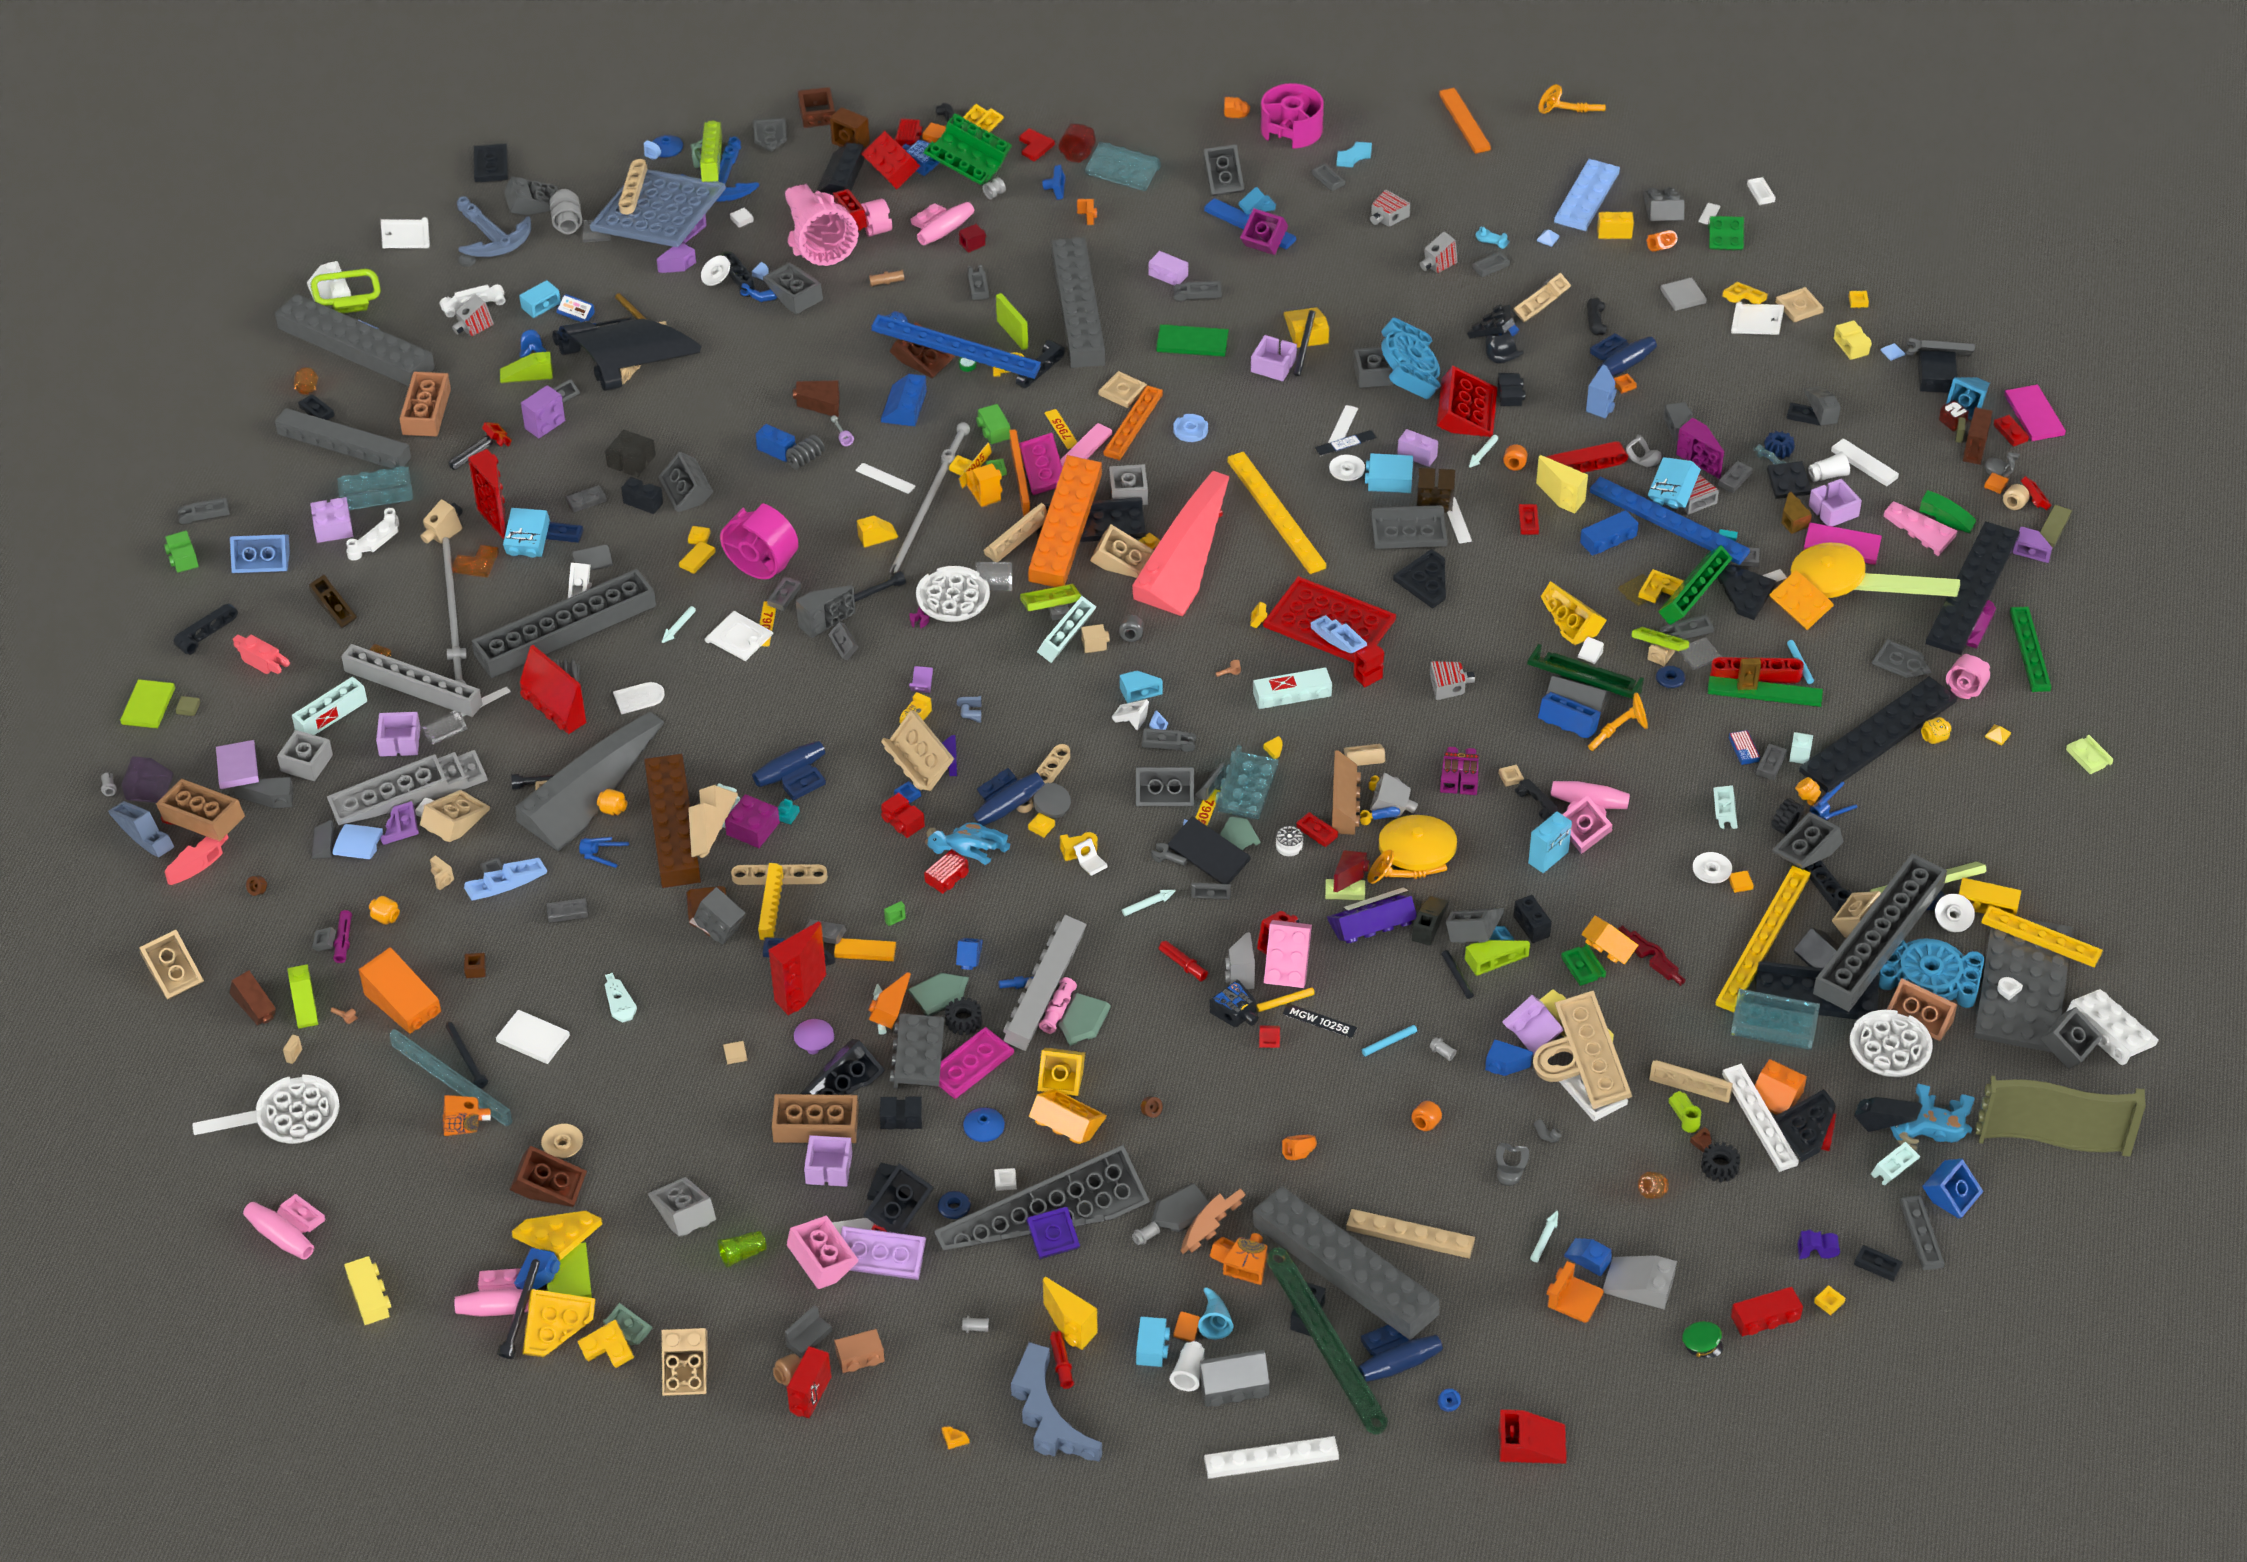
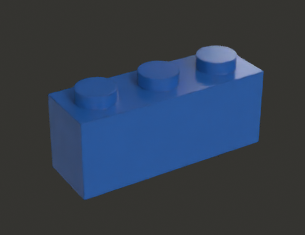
M1626 510L1582 529L1580 543L1592 556L1636 537L1638 522Z
M1550 692L1542 698L1538 718L1544 720L1545 723L1557 725L1562 730L1574 732L1582 738H1589L1597 731L1601 712Z

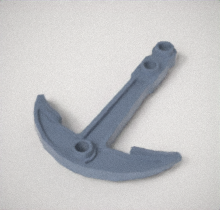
M462 196L458 198V210L462 211L463 215L471 222H474L492 241L485 245L482 242H477L459 247V252L477 257H492L505 254L525 242L531 232V219L526 217L516 225V231L506 235L486 218L476 205L470 203L467 197Z

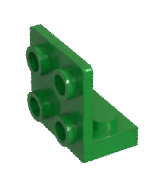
M1710 216L1708 221L1709 249L1743 250L1744 217Z

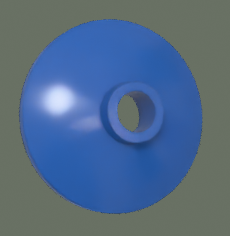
M673 135L660 136L652 141L661 149L659 157H672L679 154L683 149L682 140Z
M978 1108L971 1111L965 1117L963 1127L969 1138L978 1142H989L995 1140L1003 1133L1005 1122L1003 1116L998 1111L991 1108Z

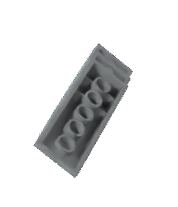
M475 750L460 756L453 752L438 759L434 754L329 795L327 799L338 825L391 813L394 806L412 801L414 806L419 805L425 797L434 800L480 784L488 779Z

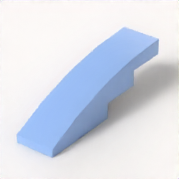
M1326 615L1311 622V629L1327 642L1343 651L1354 653L1367 646V642L1346 623L1342 625L1336 619L1332 621Z
M540 858L503 864L502 870L484 873L483 879L465 882L464 889L472 901L486 898L529 883L546 874L547 869Z

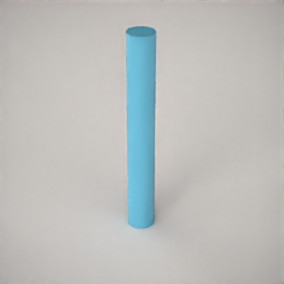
M1789 640L1787 645L1793 657L1800 659L1804 663L1803 676L1807 684H1812L1814 679L1795 642Z
M1415 1025L1409 1026L1363 1048L1362 1054L1366 1057L1416 1033L1417 1028Z

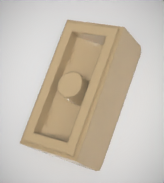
M1381 744L1344 748L1345 756L1355 762L1357 766L1385 762V749Z

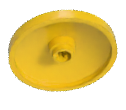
M1822 543L1811 546L1802 551L1791 565V574L1797 570L1827 598H1834L1851 592L1862 582L1866 572L1865 561L1861 553L1855 548L1842 543Z
M1409 815L1397 818L1389 822L1379 835V850L1381 854L1386 850H1392L1394 852L1392 864L1407 870L1422 871L1440 867L1452 859L1457 849V837L1452 827L1438 818L1426 815Z

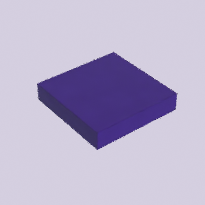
M1068 1207L1027 1218L1026 1221L1039 1259L1080 1247Z

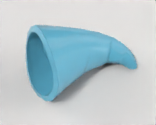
M1205 1287L1204 1293L1207 1296L1208 1304L1204 1315L1199 1320L1198 1328L1200 1333L1208 1339H1222L1233 1330L1234 1326L1231 1316L1218 1294Z

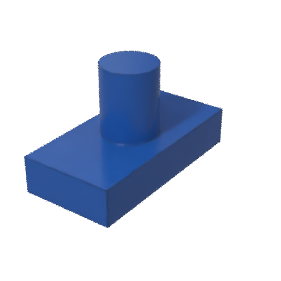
M1056 165L1054 166V177L1043 180L1042 183L1044 190L1053 188L1058 200L1064 198L1065 175L1062 166Z

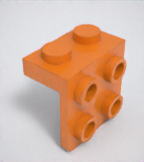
M1567 1261L1564 1268H1559L1555 1284L1551 1283L1547 1290V1295L1549 1296L1548 1307L1586 1323L1603 1296V1289L1575 1278V1264Z

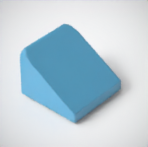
M1496 926L1489 940L1514 941V938L1505 926Z

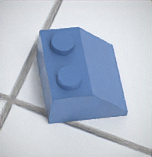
M1602 365L1589 385L1586 412L1606 418L1609 412H1613L1615 407L1613 399L1616 395L1615 380L1606 365Z

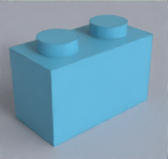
M547 280L519 295L521 308L532 318L561 302L559 290Z
M1140 1317L1136 1365L1162 1367L1163 1358L1167 1359L1168 1346L1165 1345V1340L1169 1341L1170 1328L1166 1327V1319Z

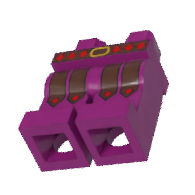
M1448 747L1447 752H1444L1440 786L1441 793L1457 794L1458 779L1461 776L1460 794L1477 795L1479 754H1476V749L1468 748L1466 753H1458L1456 747ZM1444 783H1453L1455 786L1448 788ZM1463 785H1474V787L1472 789H1466Z

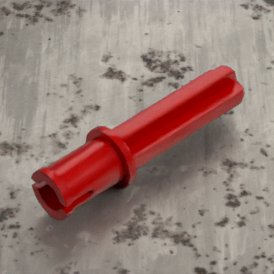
M1168 941L1160 943L1159 950L1184 968L1186 973L1192 974L1200 982L1207 978L1208 971L1198 965L1195 959H1190Z
M1061 1331L1051 1332L1050 1340L1056 1362L1055 1372L1058 1373L1060 1387L1068 1389L1074 1385L1071 1374L1072 1365L1068 1361Z

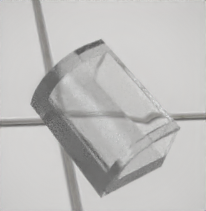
M976 562L975 571L988 582L990 591H1012V562Z
M454 711L421 726V729L431 744H435L466 730L467 726L461 712Z

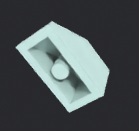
M1794 732L1789 762L1804 764L1809 760L1813 735Z

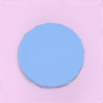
M1185 414L1183 417H1178L1175 420L1173 433L1178 439L1185 442L1200 441L1208 434V423L1200 415Z

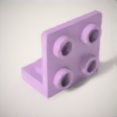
M1533 995L1503 1021L1504 1025L1518 1036L1529 1051H1533V1056L1540 1046L1553 1041L1564 1030L1543 1002Z

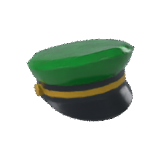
M1707 1321L1696 1322L1684 1330L1682 1335L1683 1343L1692 1355L1712 1358L1722 1352V1331L1716 1324Z

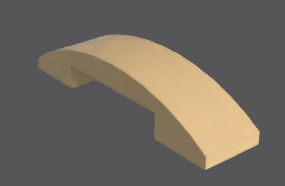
M1559 273L1531 297L1516 306L1513 311L1524 323L1571 287V284Z

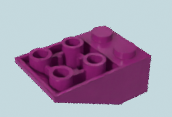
M1691 418L1679 428L1676 455L1687 461H1693L1699 468L1720 479L1724 450L1707 425Z

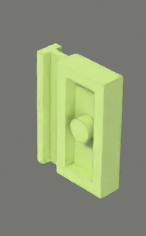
M2090 735L2085 739L2081 738L2067 745L2066 750L2089 774L2105 768L2106 765H2112L2113 758Z

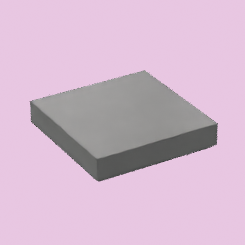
M1693 278L1661 285L1660 290L1675 311L1706 303L1707 298Z

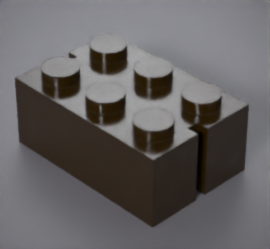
M1419 468L1417 506H1443L1444 513L1452 511L1455 470L1439 469L1438 487H1434L1435 469Z

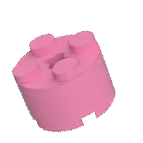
M884 199L861 204L865 209L867 222L865 229L868 237L892 230V219H889L888 216L890 211Z
M1964 654L1957 659L1947 673V685L1949 683L1952 693L1960 698L1970 699L1974 696L1977 697L1990 679V666L1978 657Z

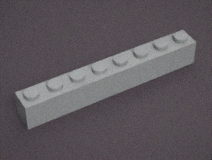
M353 644L341 656L344 670L347 673L473 717L482 706L480 689Z
M1067 915L1064 916L1062 922L1058 920L1054 928L1056 934L1055 936H1050L1047 942L1049 948L1042 951L1039 959L1042 962L1041 964L1037 963L1032 972L1035 975L1034 978H1029L1025 986L1027 992H1022L1018 1000L1019 1008L1014 1007L1010 1016V1018H1013L1012 1022L1007 1021L1003 1030L1006 1033L1004 1042L1024 1051L1027 1050L1039 1022L1059 985V981L1062 979L1076 951L1087 924Z

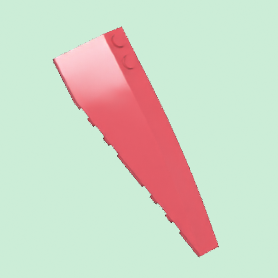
M1212 471L1189 499L1133 583L1134 600L1182 617L1184 616L1200 589V582L1203 578L1204 567L1207 563L1208 552H1210L1229 476Z

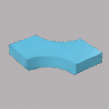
M1355 142L1351 149L1338 151L1337 166L1354 167L1357 161L1370 159L1372 143Z

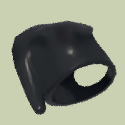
M1509 330L1500 336H1486V353L1488 358L1495 363H1505L1523 354V350H1517Z

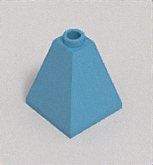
M1955 377L1945 407L1953 402L1958 403L1961 408L1957 412L1963 409L1966 410L1965 413L1959 416L1972 421L1975 407L1982 408L1990 383L1980 378Z

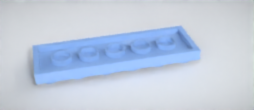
M1588 159L1557 212L1554 223L1586 231L1617 178L1620 167Z

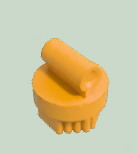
M1809 777L1801 780L1795 787L1800 798L1807 800L1809 805H1814L1821 794L1820 786Z

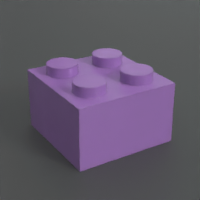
M548 385L521 402L525 429L537 438H541L565 421L562 395Z

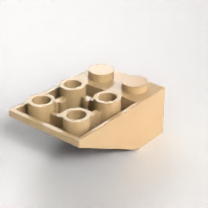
M705 1328L662 1330V1396L706 1394L708 1338Z

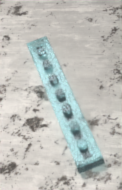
M396 1029L389 1033L391 1044L395 1049L462 1096L476 1097L478 1099V1107L490 1108L491 1116L508 1127L512 1123L510 1109Z

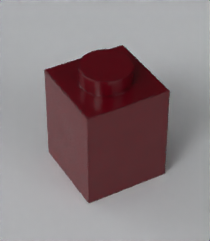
M977 224L959 231V244L968 253L985 246L986 233Z

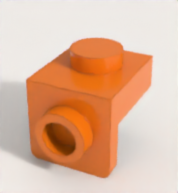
M1077 199V214H1087V225H1094V218H1097V208H1094V199Z

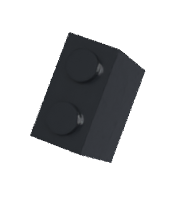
M1920 350L1918 360L1920 391L1950 392L1953 379L1957 377L1955 352Z

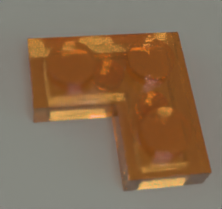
M481 545L475 557L457 555L452 566L453 572L488 578L499 554L498 547Z

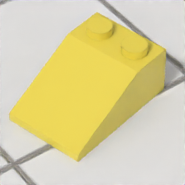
M1540 455L1538 459L1537 485L1559 507L1576 513L1586 499L1588 475Z

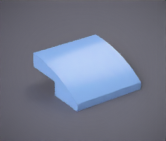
M345 824L336 840L333 855L371 859L377 851L376 844L383 835V828Z

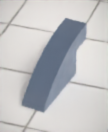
M125 801L108 811L111 817L136 843L159 858L174 848L169 835L159 831L149 811Z

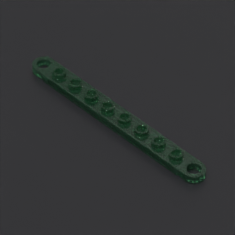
M1274 1247L1267 1256L1268 1265L1366 1429L1375 1435L1383 1433L1388 1425V1421L1381 1410V1406L1297 1266L1291 1260L1289 1253L1284 1248ZM1278 1254L1282 1256L1283 1262H1275L1273 1255ZM1371 1419H1379L1381 1421L1382 1426L1377 1428L1376 1426L1374 1427V1425H1372Z

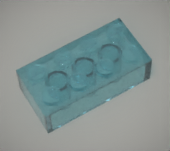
M1739 989L1731 1035L1812 1050L1820 1004Z

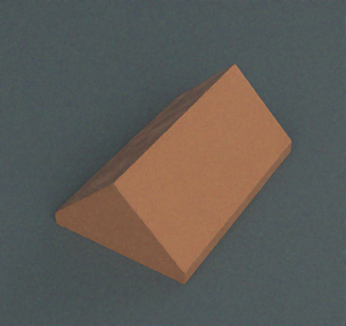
M1901 978L1887 1010H1896L1898 1014L1907 1017L1909 1015L1913 1016L1926 1027L1932 1038L1941 1041L1954 1021L1957 1004Z

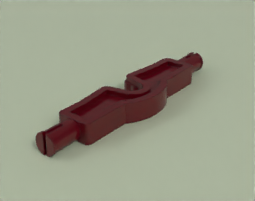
M1623 925L1618 928L1621 933L1638 944L1634 952L1640 958L1653 955L1649 960L1651 968L1667 980L1673 979L1680 986L1685 983L1686 979L1678 974L1679 968L1666 958L1664 951L1658 945L1646 941L1636 931L1630 932Z

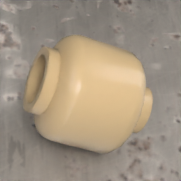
M2020 484L2010 486L2003 495L2005 506L2011 510H2020L2029 500V491Z

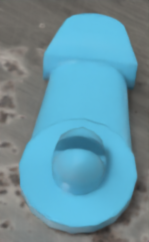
M1482 226L1476 232V238L1480 242L1497 244L1502 249L1509 243L1506 233L1498 235Z

